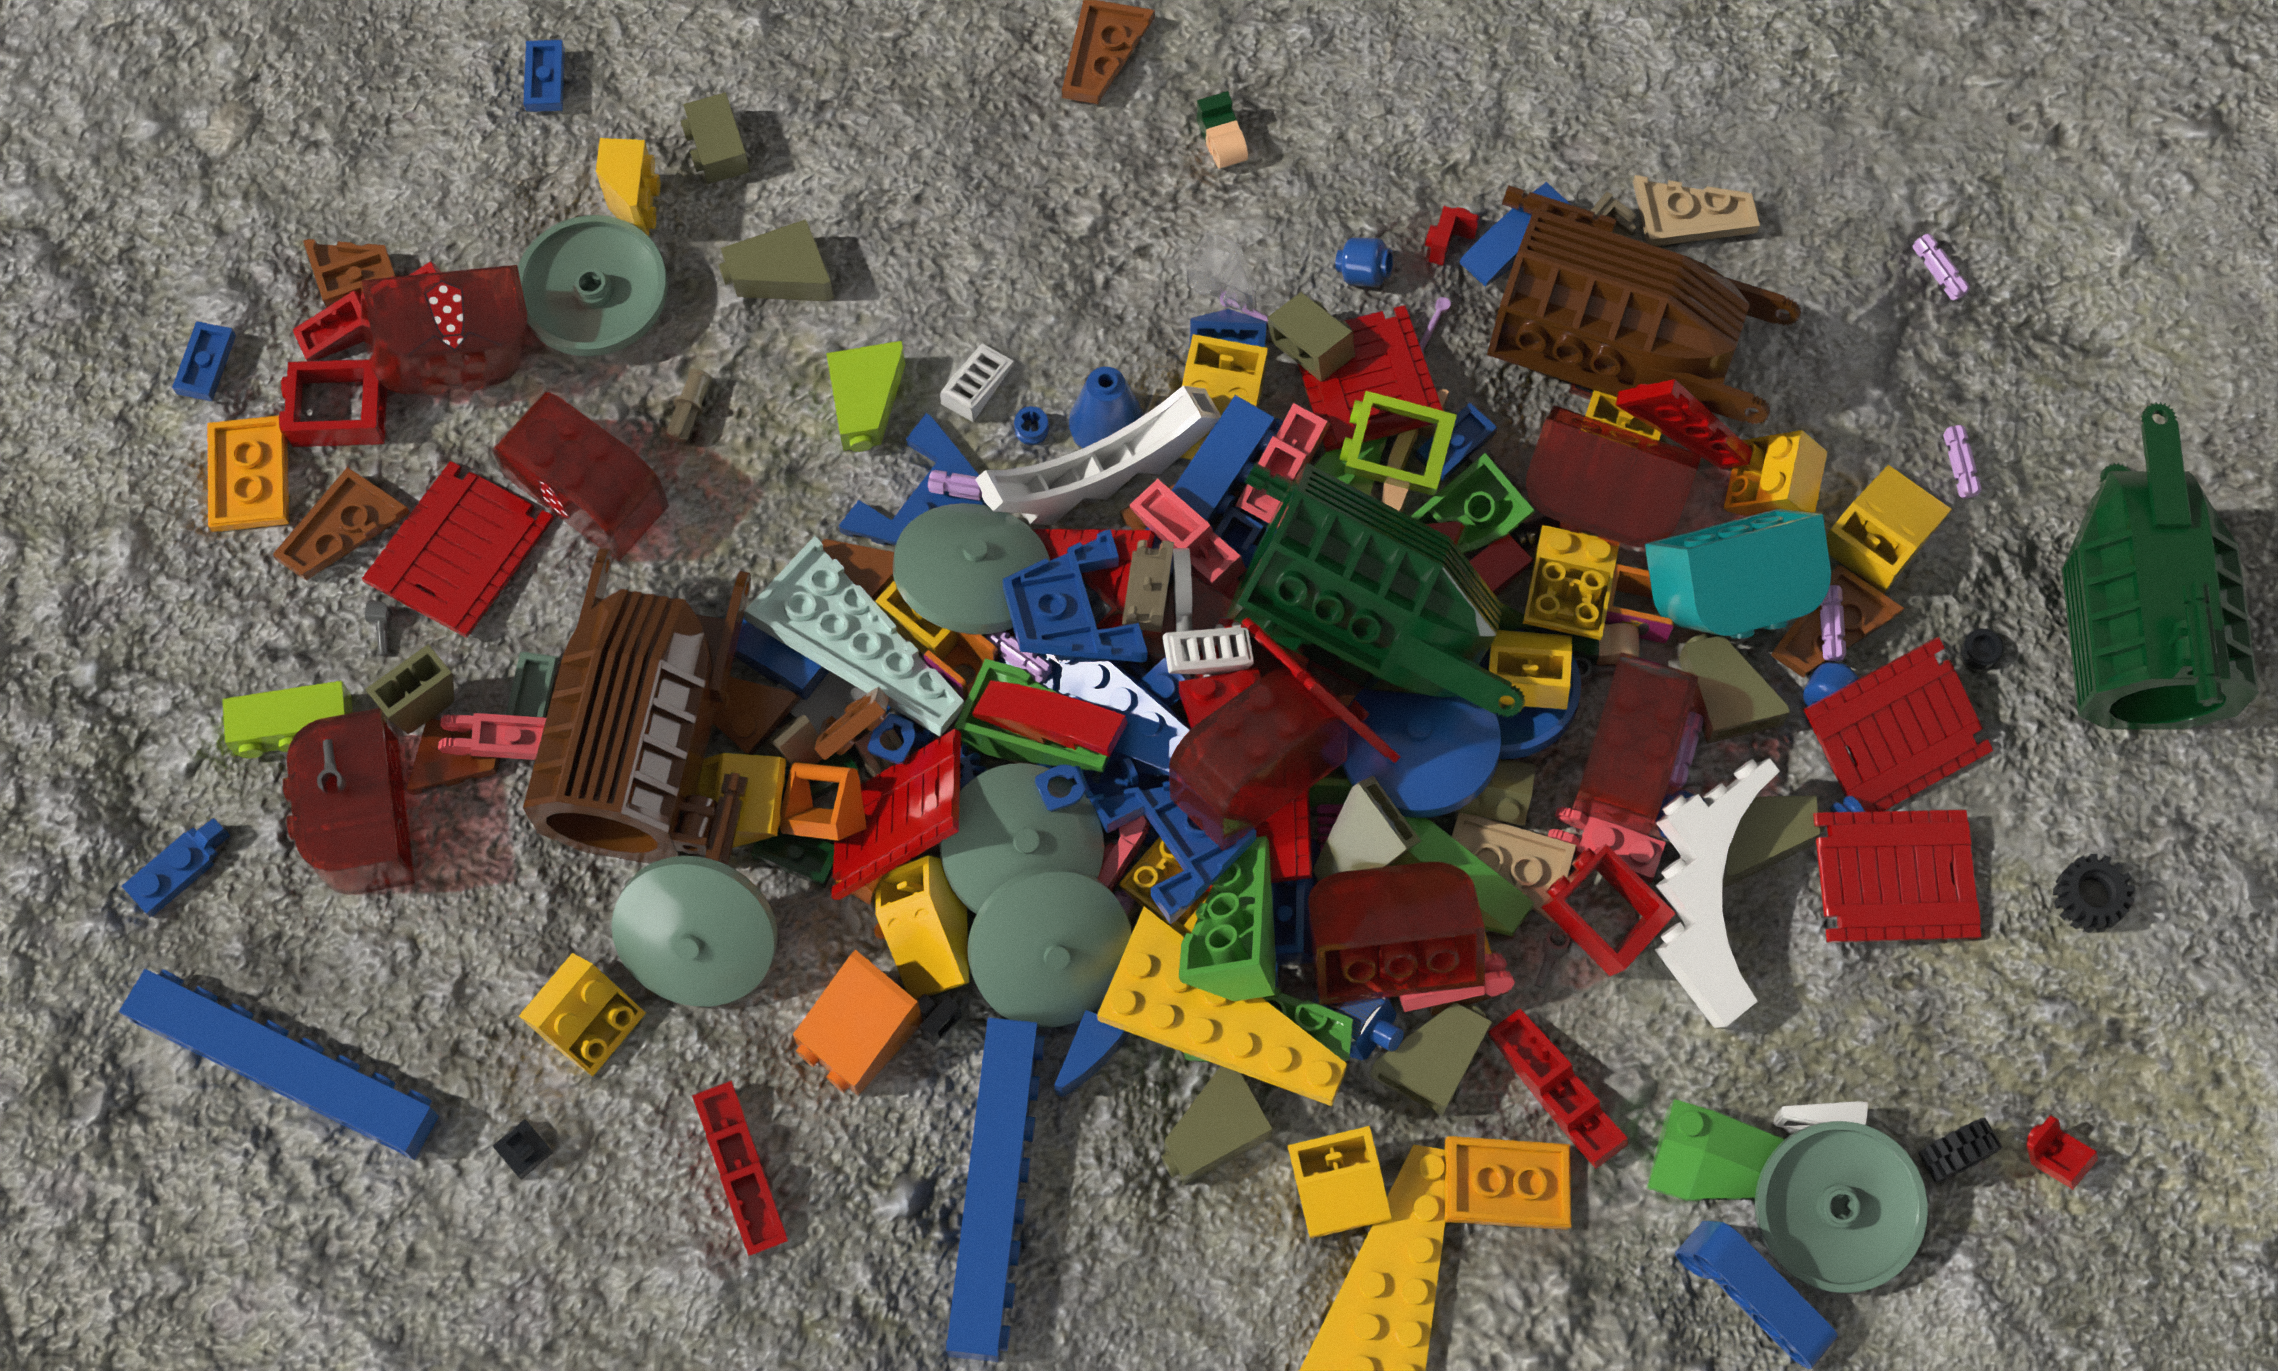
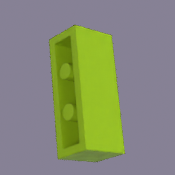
M342 680L222 699L225 744L235 756L248 759L262 756L263 752L268 751L297 752L307 745L320 744L323 746V741L326 739L333 740V746L341 744L343 740L355 738L352 696Z

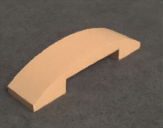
M1440 389L1437 391V395L1442 409L1445 411L1449 391ZM1437 424L1399 433L1390 453L1387 466L1404 470L1418 435L1430 439L1435 434ZM1384 483L1382 502L1403 512L1409 489Z

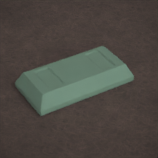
M520 651L506 715L546 718L559 656Z

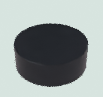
M1984 628L1971 631L1961 646V654L1964 661L1969 666L1979 670H1986L1995 666L2004 651L2001 638L1992 630Z

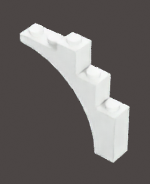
M1182 386L1164 402L1135 422L1083 449L1032 466L1007 470H985L975 480L983 492L982 498L992 511L1021 513L1030 524L1054 525L1084 498L1107 500L1137 473L1161 474L1212 430L1221 415L1205 388Z
M1770 758L1758 763L1754 759L1746 762L1733 773L1737 778L1727 787L1723 783L1719 784L1709 791L1703 799L1699 794L1686 799L1683 795H1679L1662 808L1666 815L1656 822L1686 862L1681 858L1674 861L1661 872L1665 878L1655 885L1685 925L1683 926L1681 922H1678L1660 936L1664 942L1654 950L1714 1028L1727 1027L1758 1002L1740 974L1728 943L1722 912V879L1728 849L1741 817L1758 792L1780 772Z

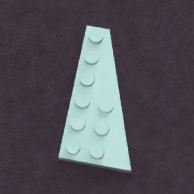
M816 536L804 546L744 610L745 621L864 692L869 693L879 686L889 697V707L938 736H941L963 709L964 700L935 668L928 667L919 657V650L910 641L906 642L896 631L897 626L860 585H855L844 573V567L836 558L834 560L830 558L823 550V544Z

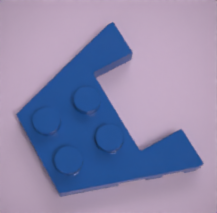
M926 413L906 438L909 447L936 464L892 520L858 500L839 524V531L850 537L858 535L869 538L871 542L886 545L887 543L896 545L904 528L917 516L933 508L959 503L988 506L982 497L979 501L949 496L947 491H945L944 495L931 493L928 489V479L932 470L945 471L947 476L957 473L978 477L979 474L936 421Z
M1111 529L1098 533L1097 539L1085 545L1079 542L1067 548V553L1049 561L1045 558L1003 578V591L1020 652L1132 662L1147 661L1148 652L1139 623L1102 630L1097 629L1081 573L1119 566V556Z
M1214 772L1192 776L1191 778L1163 782V787L1142 791L1139 787L1124 789V794L1104 798L1103 793L1089 798L1097 812L1100 823L1107 833L1145 815L1184 870L1151 887L1152 899L1170 924L1175 922L1256 840V830Z

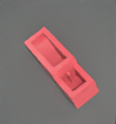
M1293 403L1275 437L1272 436L1258 464L1270 469V474L1273 476L1277 473L1294 481L1303 467L1311 461L1331 423ZM1247 484L1236 506L1270 524L1280 501L1267 495V490L1262 488L1259 491Z
M1159 479L1153 482L1129 505L1133 512L1155 533V536L1161 542H1174L1173 549H1190L1191 572L1217 596L1246 570L1241 556L1213 532L1211 525Z

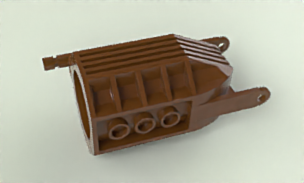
M1508 185L1502 205L1519 210V207L1523 208L1524 212L1530 213L1532 216L1518 249L1500 303L1487 352L1488 356L1615 397L1618 396L1619 391L1635 388L1639 384L1649 385L1675 379L1710 412L1741 422H1751L1752 425L1754 423L1762 424V422L1768 420L1771 410L1766 400L1723 383L1736 350L1746 315L1773 324L1793 325V323L1796 324V321L1799 320L1801 314L1800 305L1797 302H1793L1794 299H1786L1784 295L1724 277L1710 266L1685 255L1613 233L1617 220L1615 218L1602 214L1596 216L1595 212L1532 192L1526 194L1524 193L1525 190ZM1779 309L1787 310L1789 313H1782ZM1748 408H1755L1758 412H1753Z
M599 548L593 564L577 628L568 641L561 661L523 809L538 834L584 853L651 863L665 858L680 856L682 851L705 855V858L728 865L743 801L739 799L745 796L748 778L742 777L738 773L731 772V774H725L721 793L724 794V797L719 796L718 803L711 798L695 795L715 716L717 702L723 703L744 619V610L748 602L751 575L749 572L743 571L738 573L726 619L695 614L685 599H673L667 596H656L655 594H644L620 589L603 599L612 564V552L610 549Z

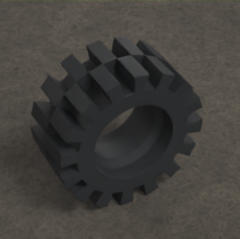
M2090 854L2086 859L2083 855L2073 863L2071 862L2056 880L2058 884L2053 888V895L2058 896L2054 901L2056 909L2063 908L2064 911L2060 914L2063 920L2068 917L2073 919L2070 924L2071 927L2077 929L2080 925H2083V932L2091 933L2095 928L2097 933L2104 932L2108 927L2111 929L2130 911L2128 909L2135 900V898H2131V895L2135 893V885H2128V882L2132 879L2129 872L2124 875L2120 873V870L2123 868L2120 862L2112 866L2109 864L2111 861L2109 856L2104 855L2101 860H2098V854ZM2086 880H2095L2101 883L2108 892L2107 904L2102 907L2088 905L2080 896V884Z
M1983 1117L1960 1127L1956 1131L1950 1132L1945 1137L1926 1146L1918 1154L1936 1184L1989 1158L2003 1147L1988 1121Z

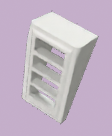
M981 343L941 391V405L974 422L1014 365V361ZM986 357L1000 366L995 370L981 361ZM976 368L989 374L988 380L975 373ZM971 379L982 385V387L978 389L967 383V381ZM963 389L974 396L969 399L959 392Z
M1230 627L1169 632L1162 636L1169 674L1217 675L1248 669L1254 662L1247 628ZM1181 645H1186L1189 661H1184ZM1198 645H1201L1203 660H1200ZM1214 645H1218V651H1219V657H1220V658H1218V659L1216 658V652H1215V646H1214Z
M1855 1101L1782 1106L1774 1116L1773 1124L1777 1127L1796 1131L1810 1125L1830 1121H1847L1866 1125L1868 1102Z

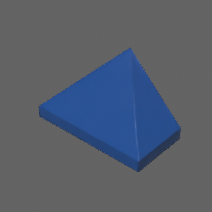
M1232 309L1193 317L1190 320V344L1192 336L1195 334L1265 347L1266 321Z

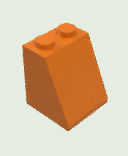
M855 949L793 1033L796 1044L799 1046L795 1051L812 1067L819 1063L828 1070L829 1074L826 1078L841 1092L845 1093L849 1088L859 1096L920 1027L923 1019L918 1001Z

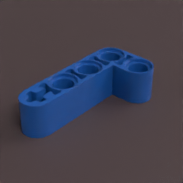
M1701 1221L1675 1252L1677 1259L1693 1274L1704 1279H1713L1799 1365L1812 1369L1838 1337L1835 1329L1731 1226L1723 1222Z

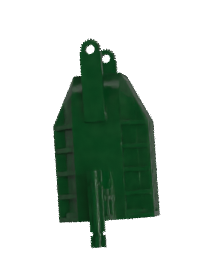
M2157 402L2155 404L2151 403L2150 406L2144 409L2141 415L2146 471H2130L2131 469H2127V466L2124 467L2123 464L2120 466L2119 463L2117 465L2115 463L2113 465L2109 464L2102 470L2100 487L2090 501L2062 567L2078 716L2106 730H2185L2238 716L2259 694L2239 545L2212 506L2198 481L2189 471L2184 470L2179 424L2176 420L2177 416H2174L2176 412H2172L2173 409H2170V405L2166 407V403L2162 405L2161 402L2160 404ZM2159 414L2163 416L2165 424L2156 423L2152 415Z
M1255 462L1245 483L1259 491L1262 488L1267 490L1266 494L1279 500L1280 503L1236 589L1226 617L1242 624L1243 619L1251 618L1280 645L1367 690L1425 694L1436 697L1461 696L1493 714L1498 713V716L1502 714L1503 717L1505 715L1513 717L1514 714L1518 715V712L1521 713V709L1524 708L1525 695H1522L1523 691H1520V688H1516V685L1512 687V682L1479 666V663L1497 636V630L1514 631L1517 628H1524L1527 632L1538 633V628L1523 624L1524 614L1501 603L1449 536L1308 463L1303 467L1295 480L1291 481L1277 473L1275 476L1271 475L1270 469ZM1510 696L1515 702L1511 705H1505L1500 701V698Z

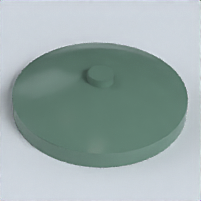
M586 215L567 219L550 227L529 245L516 270L514 290L516 302L524 322L540 341L566 354L599 356L626 348L639 340L652 328L666 302L668 279L658 248L641 229L615 217Z
M968 503L949 504L922 513L904 528L895 547L893 577L897 589L905 602L929 622L960 633L993 634L1013 628L1003 591V578L1045 558L1050 561V558L1037 534L1013 515L1006 512L992 511L989 506Z
M1026 763L998 766L978 775L960 791L959 832L945 840L943 839L939 843L940 859L946 879L952 890L965 906L974 913H978L983 903L999 886L1018 874L1032 869L1049 866L1068 867L1083 871L1096 879L1098 878L1103 861L1104 840L1097 812L1085 794L1074 805L1053 812L1048 811L1035 784V777L1050 768ZM1056 777L1049 782L1048 791L1052 796L1062 798L1069 795L1072 786L1076 784L1066 778Z
M676 856L661 859L647 865L638 871L625 885L616 902L612 916L614 945L621 961L630 974L653 993L684 1005L717 1006L733 1002L745 996L763 980L776 952L777 924L771 906L762 892L752 881L736 869L704 857Z
M1059 866L1032 869L1018 874L999 886L979 909L972 924L968 940L970 971L974 982L985 1000L994 1010L1007 1019L1037 1022L1038 1028L1069 1025L1082 1020L1085 1010L1094 1013L1101 1007L1132 935L1130 923L1115 895L1107 886L1090 874L1077 869Z
M1830 1121L1810 1125L1793 1133L1772 1152L1758 1178L1755 1192V1215L1759 1233L1766 1248L1786 1272L1814 1288L1837 1293H1853L1873 1289L1886 1283L1909 1264L1924 1237L1927 1225L1928 1203L1925 1186L1916 1165L1897 1142L1879 1130L1867 1125L1847 1121Z

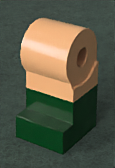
M1229 91L1197 100L1196 120L1210 155L1213 156L1218 169L1248 160L1246 142L1232 109L1233 102Z
M1605 624L1602 640L1565 633V635H1572V654L1574 658L1585 657L1592 665H1632L1640 660L1639 628L1632 624Z

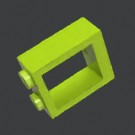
M1366 391L1363 402L1358 400L1354 402L1349 423L1357 424L1353 439L1345 437L1339 460L1346 461L1344 472L1434 496L1440 481L1457 414ZM1371 407L1437 424L1424 476L1358 459Z

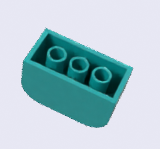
M1775 509L1645 544L1653 600L1660 616L1670 618L1676 627L1707 632L1711 635L1730 636L1732 639H1741L1753 636L1754 629L1762 627L1764 629H1779L1788 626L1787 620L1807 615L1819 607L1828 593L1831 582V567L1823 514Z

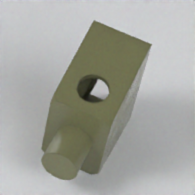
M429 644L365 689L387 718L407 734L413 733L419 727L426 724V722L434 719L436 715L449 707L455 700L453 674Z

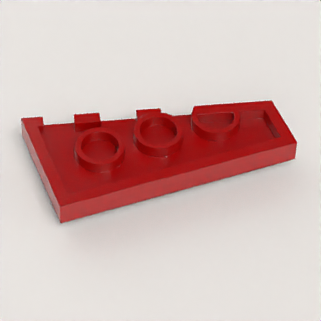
M1675 379L1649 385L1639 384L1635 388L1618 392L1615 404L1617 407L1718 468L1727 469L1750 465L1753 450Z

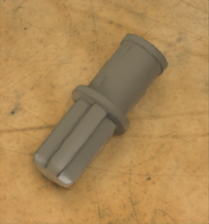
M691 369L689 371L681 395L677 396L674 400L676 408L667 427L666 435L677 443L688 440L696 417L701 415L704 410L702 402L712 382V377L699 369Z

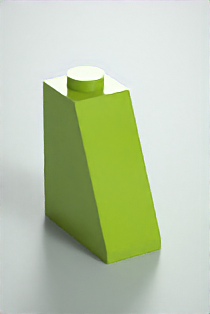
M902 341L826 353L843 451L863 452L871 449L873 446L881 445L906 365Z

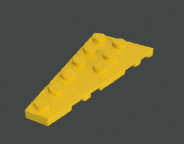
M1143 907L1097 1014L1098 1021L1332 1106L1347 1070V1063L1262 997L1232 1001L1182 983L1179 979L1181 944L1184 937L1146 907Z
M1413 1144L1387 1196L1392 1220L1372 1225L1299 1371H1426L1445 1229V1149Z

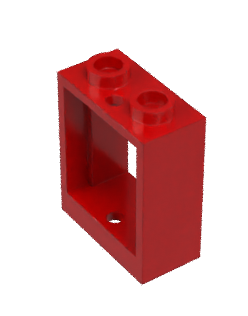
M381 360L288 362L287 376H283L281 380V392L285 399V411H280L279 428L280 432L286 435L292 447L385 444L388 374ZM363 382L361 420L300 422L303 384Z
M1605 844L1595 851H1592L1590 848L1584 850L1572 863L1576 870L1568 878L1562 875L1546 891L1551 897L1541 908L1611 977L1626 970L1676 913ZM1594 869L1642 916L1614 949L1565 901Z

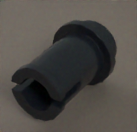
M1550 512L1548 515L1528 523H1521L1510 533V536L1525 551H1530L1533 549V545L1538 543L1542 525L1562 529V525L1558 516L1554 512Z

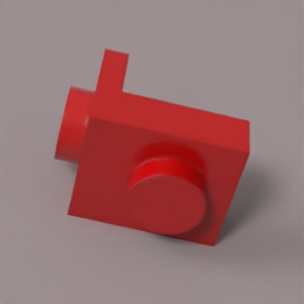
M1443 206L1438 225L1431 224L1427 234L1425 246L1431 248L1429 262L1443 266L1452 235L1475 239L1479 216L1465 208Z
M2052 1115L2042 1125L2037 1124L2027 1137L2026 1146L2031 1165L2072 1190L2098 1161L2097 1151L2063 1132L2059 1119Z

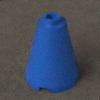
M1107 366L1099 367L1088 376L1069 416V429L1073 441L1078 447L1080 445L1082 448L1096 443L1144 416L1140 403L1120 371Z

